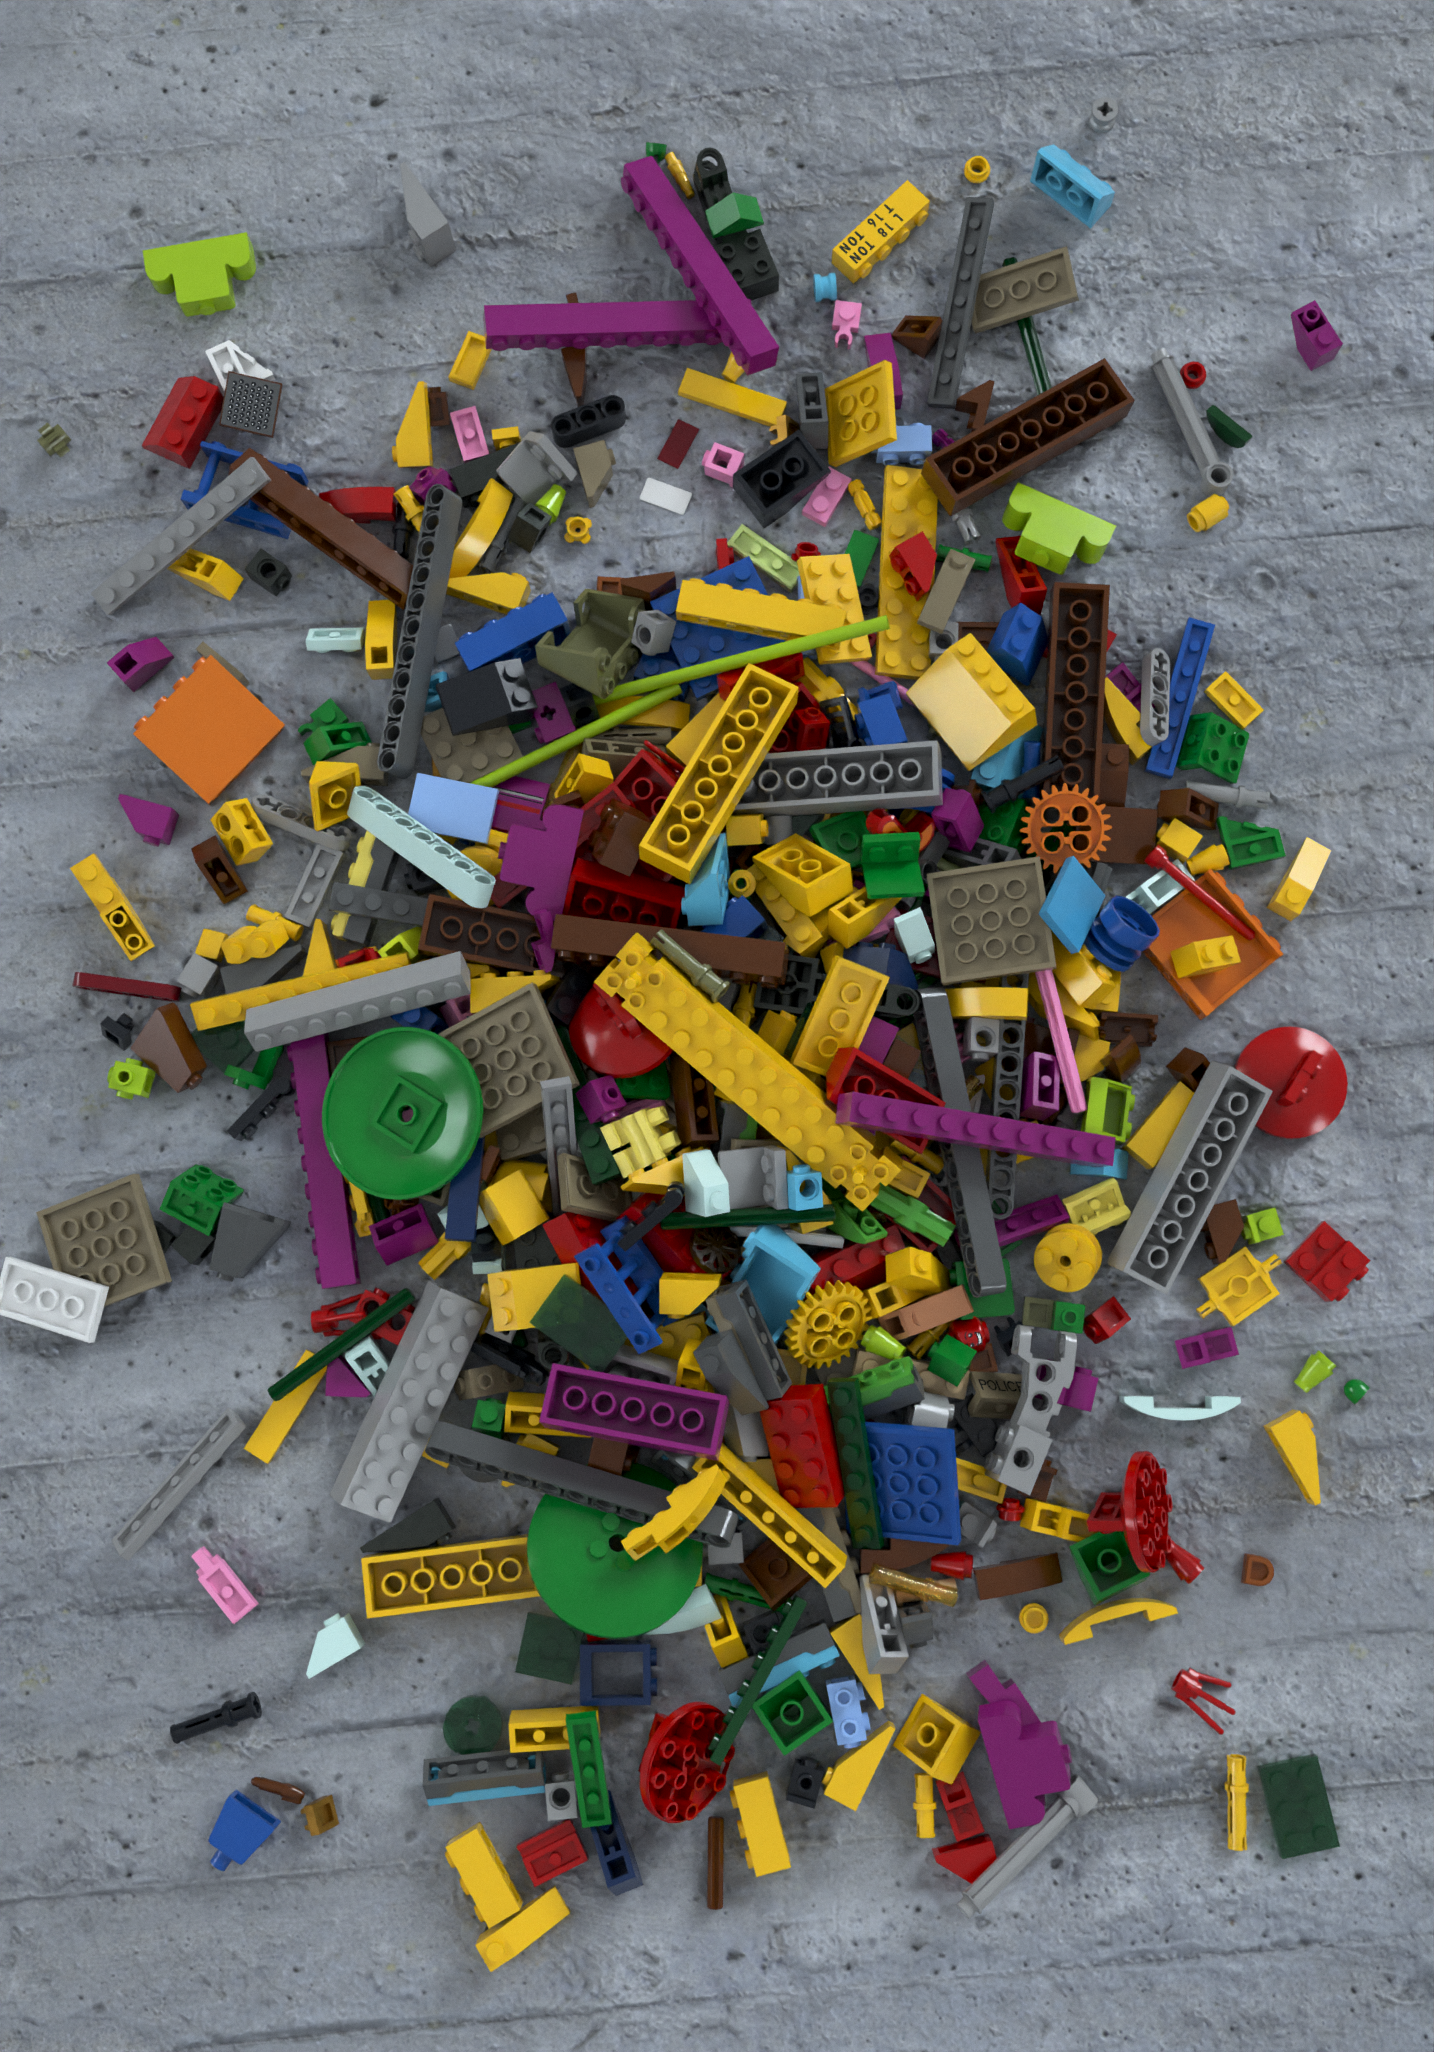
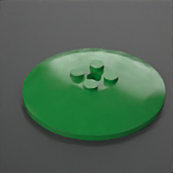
M416 1027L385 1029L368 1036L356 1044L342 1058L334 1070L325 1092L322 1108V1127L325 1143L339 1171L349 1182L362 1191L376 1197L393 1200H408L431 1194L457 1176L470 1159L477 1145L483 1121L482 1091L477 1075L469 1060L448 1039L437 1033ZM410 1106L413 1110V1117L410 1121L405 1122L402 1113L406 1107Z
M638 1463L637 1465L633 1464L631 1471H627L622 1476L673 1492L677 1487L661 1473ZM545 1494L539 1502L530 1523L527 1538V1560L530 1575L537 1592L558 1618L576 1630L600 1638L624 1639L646 1634L657 1629L675 1616L691 1596L700 1575L703 1543L685 1538L668 1553H665L658 1545L635 1561L625 1549L620 1552L613 1551L609 1546V1540L613 1537H619L623 1540L630 1531L643 1527L644 1524L619 1517L615 1513H606Z

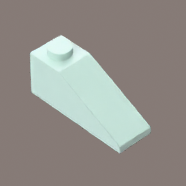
M370 1333L345 1352V1358L375 1397L390 1365V1361Z

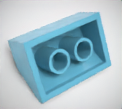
M1054 144L1038 150L1030 182L1091 229L1110 208L1115 191L1112 190L1108 183L1095 177L1086 166L1080 165L1073 160L1067 151L1059 149Z
M1037 724V726L974 767L970 779H976L979 787L987 792L999 786L1004 779L1012 780L1022 775L1021 766L1024 765L1023 742L1040 741L1043 728Z
M721 833L718 836L691 884H685V898H682L681 908L682 914L687 915L688 926L723 924L730 892L728 887L730 868L726 833Z

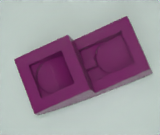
M1123 662L1119 663L1105 675V678L1108 677L1141 713L1142 683L1137 681Z
M541 909L533 912L541 940L532 942L531 945L539 969L547 973L552 971L555 952L551 949L554 925L550 911Z
M1231 1326L1175 1340L1182 1369L1239 1355Z

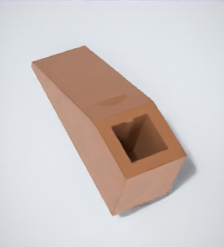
M962 1284L917 1299L897 1310L878 1317L881 1327L898 1341L972 1313L974 1310Z

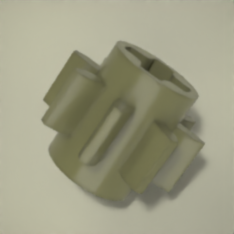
M46 423L38 430L42 436L37 441L50 457L57 453L61 458L70 451L66 444L71 439L59 424L52 428L49 423Z

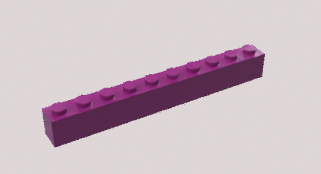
M653 156L624 164L623 177L621 178L623 191L626 194L628 193L636 211L640 212L644 217L648 229L653 231L657 237L661 249H665L670 257L672 266L678 269L683 277L684 284L695 295L697 304L705 310L710 324L716 327L720 333L724 345L728 346L733 353L737 365L743 368L747 376L776 366L779 351L778 344Z
M696 300L484 305L486 349H493L495 351H504L508 348L532 350L534 348L547 347L548 349L555 350L561 347L584 349L588 346L611 348L616 345L638 347L640 345L653 344L654 346L662 347L667 344L690 346L694 343H706L708 345L723 343L720 333L716 327L710 324L708 315L703 307L697 304Z
M324 1033L291 1042V1045L287 1046L289 1061L293 1062L294 1072L290 1075L292 1087L297 1090L298 1100H294V1109L296 1116H300L301 1127L298 1128L299 1143L304 1145L305 1155L301 1156L303 1171L307 1172L308 1183H305V1195L307 1200H311L312 1211L308 1212L309 1225L315 1231V1239H312V1250L314 1256H318L319 1267L315 1269L317 1283L321 1284L322 1289H333L361 1284L349 1200V1187L343 1174L333 1162L323 1135V1100L331 1078L327 1042H330L329 1033Z
M858 1092L838 1095L835 1124L1090 1167L1113 1166L1116 1137Z

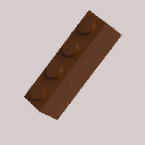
M673 1050L670 1054L677 1133L681 1141L679 1149L691 1147V1149L703 1147V1149H706L719 1140L713 1084Z

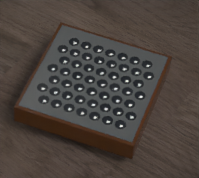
M228 371L219 426L274 438L283 384Z

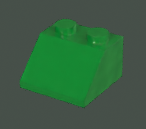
M1114 1531L1109 1534L1097 1532L1069 1546L1080 1579L1094 1605L1146 1581L1150 1576V1573L1140 1571L1135 1564L1123 1531Z
M800 1670L755 1700L752 1706L784 1756L833 1722L831 1713Z

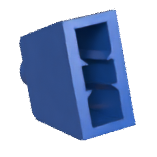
M426 1007L390 1016L402 1027H416L431 1031L436 1026L434 1033L437 1034L449 1028L443 1020Z
M235 1790L227 1798L208 1839V1842L218 1849L210 1863L220 1871H225L232 1860L242 1865L279 1826L281 1821L241 1792Z

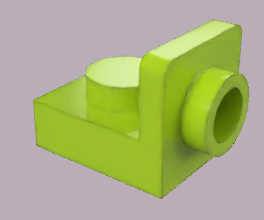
M1276 1208L1241 1217L1244 1224L1241 1235L1244 1240L1248 1241V1244H1255L1284 1235Z

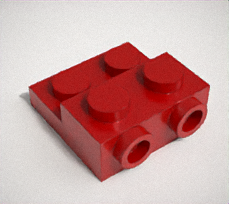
M1321 1221L1284 1260V1263L1325 1302H1332L1334 1299L1338 1302L1350 1291L1346 1286L1353 1279L1356 1281L1360 1280L1369 1271L1366 1265L1371 1260L1349 1240L1345 1241L1329 1224Z

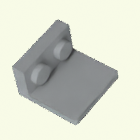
M532 431L527 433L496 470V473L519 498L527 504L530 502L533 505L550 489L556 480L561 478L572 481L578 474L544 434Z
M768 1145L718 1152V1165L728 1181L730 1209L769 1205L777 1210L788 1209L786 1155L784 1149Z

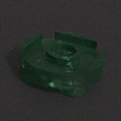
M465 1696L457 1700L446 1714L443 1724L445 1741L451 1750L461 1755L490 1752L501 1737L503 1727L502 1716L497 1706L488 1697ZM473 1718L474 1721L480 1722L481 1726L478 1727L477 1734H474L472 1730L467 1731L465 1729V1726L469 1724L468 1719Z

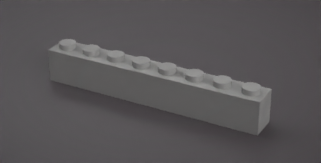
M461 951L246 1009L244 1034L254 1050L258 1052L471 994L470 969Z

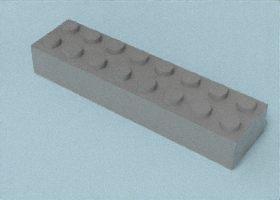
M935 740L768 753L731 815L763 813V818L782 815L799 816L870 811L877 808L898 809L943 805L941 749L938 741Z
M1215 1061L1210 1062L1106 1262L1107 1264L1166 1295L1168 1294L1273 1092L1272 1090L1229 1065Z
M428 1281L329 1494L341 1506L391 1523L489 1308L475 1300Z

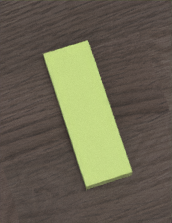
M741 524L727 542L728 548L733 547V553L741 559L749 556L755 569L789 593H792L798 585L797 577L800 576L797 562Z

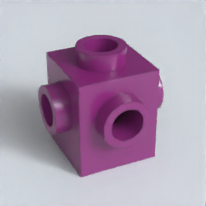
M430 466L421 470L417 474L416 480L409 487L420 505H425L427 492L435 484H442L454 493L457 491L451 482L452 477L447 471Z

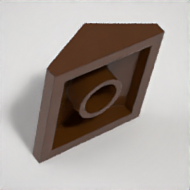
M675 571L620 579L622 595L644 599L646 611L653 610L650 605L651 601L677 590Z

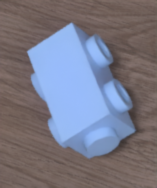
M913 423L909 426L896 425L897 440L871 451V453H876V463H883L884 465H896L898 463L922 465L925 459L932 453L931 425H924L922 423Z
M854 1674L825 1680L838 1746L844 1745V1748L860 1746L861 1741L867 1740L865 1731L871 1730L868 1713L861 1712L860 1701L865 1700L862 1682L856 1683Z

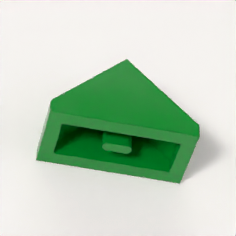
M733 192L705 211L712 238L764 225L757 198Z

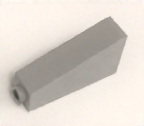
M713 1386L714 1393H715V1394H720V1395H722V1394ZM730 1403L723 1434L726 1447L736 1456H739L743 1462H757V1456H768V1444L760 1412L742 1416Z

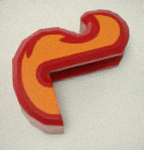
M884 808L874 809L869 813L866 820V827L870 834L919 832L921 839L919 853L931 842L936 827L934 820L922 811L918 812L905 825V828L894 815H889Z

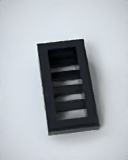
M846 695L820 701V710L830 721L827 736L829 749L848 747V743L841 745L839 743V739L847 737L848 740L856 738V745H858L857 728ZM841 705V711L829 712L828 708ZM843 716V722L833 724L832 718ZM846 727L847 732L836 733L835 729Z

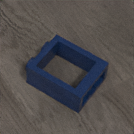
M651 1640L581 1641L580 1706L651 1705L652 1696H657V1678H652V1666H657V1648H651ZM594 1652H643V1694L594 1695Z

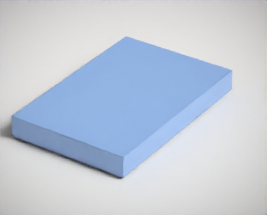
M417 773L408 815L435 834L488 845L499 790Z

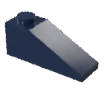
M608 1790L612 1824L590 1827L607 1888L615 1896L642 1886L643 1882L613 1795Z

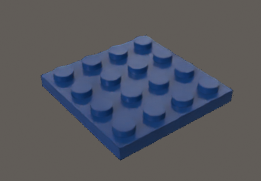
M749 556L700 578L705 581V584L716 586L718 583L732 586L736 590L743 591L746 588L759 591L760 594L768 595ZM680 588L650 602L653 610H659L676 621L670 646L681 668L786 641L677 620L676 608ZM721 673L688 681L697 701L719 691L717 675Z
M865 1422L883 1537L959 1545L961 1542L954 1429ZM844 1496L847 1534H851L846 1500Z

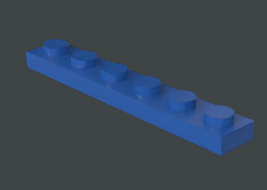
M1190 617L1186 621L1170 678L1169 734L1166 740L1151 748L1144 772L1167 779L1173 777L1215 624Z

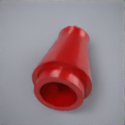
M1171 1540L1172 1549L1170 1553L1165 1554V1558L1181 1581L1184 1579L1190 1584L1205 1567L1200 1564L1201 1560Z
M966 1551L936 1554L931 1557V1571L963 1581L965 1578L972 1579L973 1555L966 1554Z

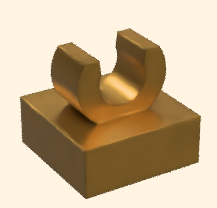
M786 414L776 417L777 425L769 428L771 433L778 436L777 439L770 441V445L773 447L799 430V423Z
M332 1795L323 1796L305 1805L300 1810L301 1814H306L308 1824L304 1827L305 1830L310 1831L311 1836L320 1835L339 1825Z

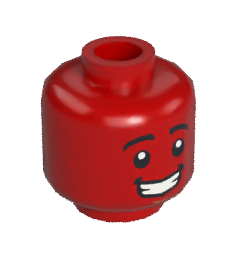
M973 1316V1319L952 1321L949 1326V1332L945 1333V1336L946 1334L976 1350L977 1353L983 1352L986 1348V1343L990 1342L986 1323L980 1321L976 1316Z

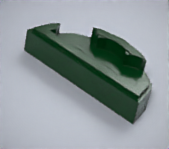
M1212 405L1206 410L1211 428L1223 442L1234 448H1242L1250 442L1253 436L1218 407Z

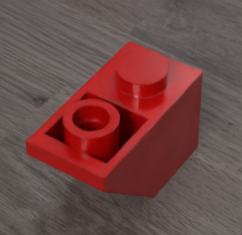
M923 531L897 545L889 555L892 568L901 575L907 592L914 596L917 602L922 600L930 589L937 557L935 550Z

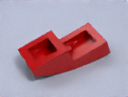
M962 1771L957 1774L952 1785L941 1780L935 1781L956 1841L959 1842L984 1833L985 1831L964 1772Z

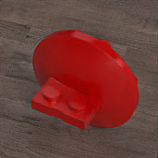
M594 983L569 1023L571 1044L579 1059L592 1071L603 1076L610 1075L613 1078H630L643 1075L665 1061L673 1049L621 1006L625 1001L622 996L616 992L611 997Z
M1278 1027L1258 1035L1244 1047L1234 1067L1236 1070L1273 1091L1255 1127L1274 1137L1298 1139L1322 1131L1336 1119L1346 1100L1347 1074L1340 1055L1326 1039L1304 1028Z
M1137 1451L1129 1461L1121 1492H1101L1095 1503V1508L1092 1509L1087 1519V1526L1089 1532H1100L1102 1534L1123 1531L1129 1551L1139 1570L1145 1573H1154L1159 1568L1165 1567V1554L1170 1553L1172 1549L1171 1537L1168 1535V1512H1172L1173 1502L1171 1495L1166 1494V1469L1160 1468L1158 1461L1149 1451Z
M691 1702L679 1707L669 1716L655 1713L648 1744L644 1750L638 1771L640 1772V1792L645 1807L653 1816L664 1822L680 1823L686 1820H693L711 1802L717 1792H720L726 1785V1774L730 1761L735 1754L734 1746L731 1745L723 1760L725 1766L722 1773H720L721 1766L710 1760L709 1754L711 1751L707 1749L715 1732L720 1734L725 1726V1723L722 1722L725 1714L717 1707L706 1702Z

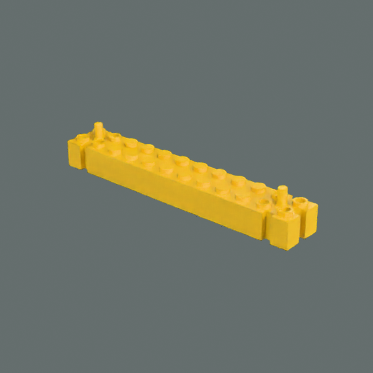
M638 932L633 935L616 955L621 962L615 958L597 977L594 983L611 997L616 992L625 999L621 1004L623 1008L807 1165H810L813 1170L821 1172L822 1178L835 1189L840 1184L847 1189L845 1197L863 1212L878 1196L879 1183L881 1182L886 1187L902 1170L903 1159L886 1145L880 1150L875 1145L877 1137L869 1130L835 1124L837 1105L827 1100L826 1093L721 1003L710 1001L711 997L699 986L694 987L692 982H690L691 978L666 956L663 955L658 960L652 955L651 951L655 947Z

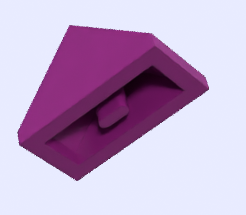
M342 1355L327 1365L325 1396H372L363 1381Z

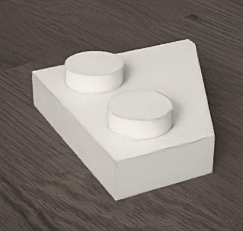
M230 340L205 351L224 392L228 371L269 381L275 380L272 371L266 370L253 357L243 353Z

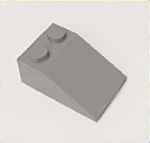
M403 162L400 164L407 220L410 227L408 235L414 244L412 248L420 261L424 259L429 267H432L456 251L451 229L447 219L407 164Z

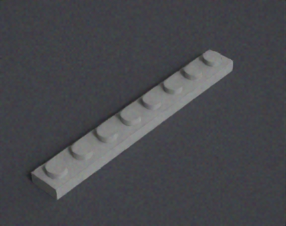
M250 457L92 591L91 595L107 615L114 614L268 484L271 479L257 460Z

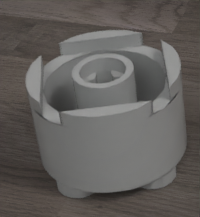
M924 1391L925 1400L910 1404L902 1409L901 1425L947 1428L948 1421L951 1422L953 1419L955 1407L954 1404L949 1403L947 1396Z

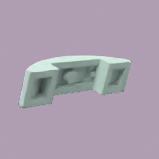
M1119 1396V1402L1137 1412L1158 1418L1197 1420L1216 1416L1234 1408L1241 1403V1397L1205 1396V1408L1154 1407L1152 1396Z

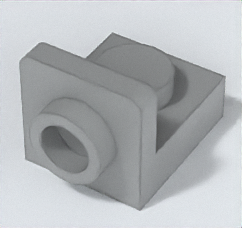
M961 1499L959 1502L961 1534L983 1548L986 1543L993 1539L997 1522Z

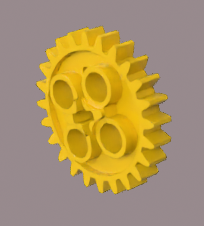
M837 1280L834 1286L829 1281L826 1282L823 1290L817 1285L813 1295L810 1292H806L807 1300L805 1302L798 1300L799 1309L790 1311L794 1318L788 1319L785 1322L790 1327L784 1331V1334L788 1337L784 1341L789 1347L788 1351L800 1364L804 1363L808 1368L814 1365L817 1369H820L823 1363L829 1368L832 1360L839 1364L843 1354L849 1358V1350L851 1348H859L856 1342L863 1339L864 1335L862 1332L870 1327L866 1323L872 1319V1316L868 1313L871 1310V1306L867 1303L869 1299L857 1286H852L849 1282L843 1284L840 1280Z

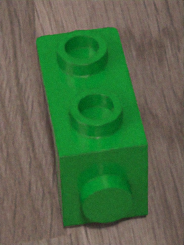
M284 1045L260 1051L252 1073L228 1064L224 1075L233 1078L232 1084L248 1090L251 1085L265 1090L267 1084L273 1078V1070L278 1058L283 1053Z

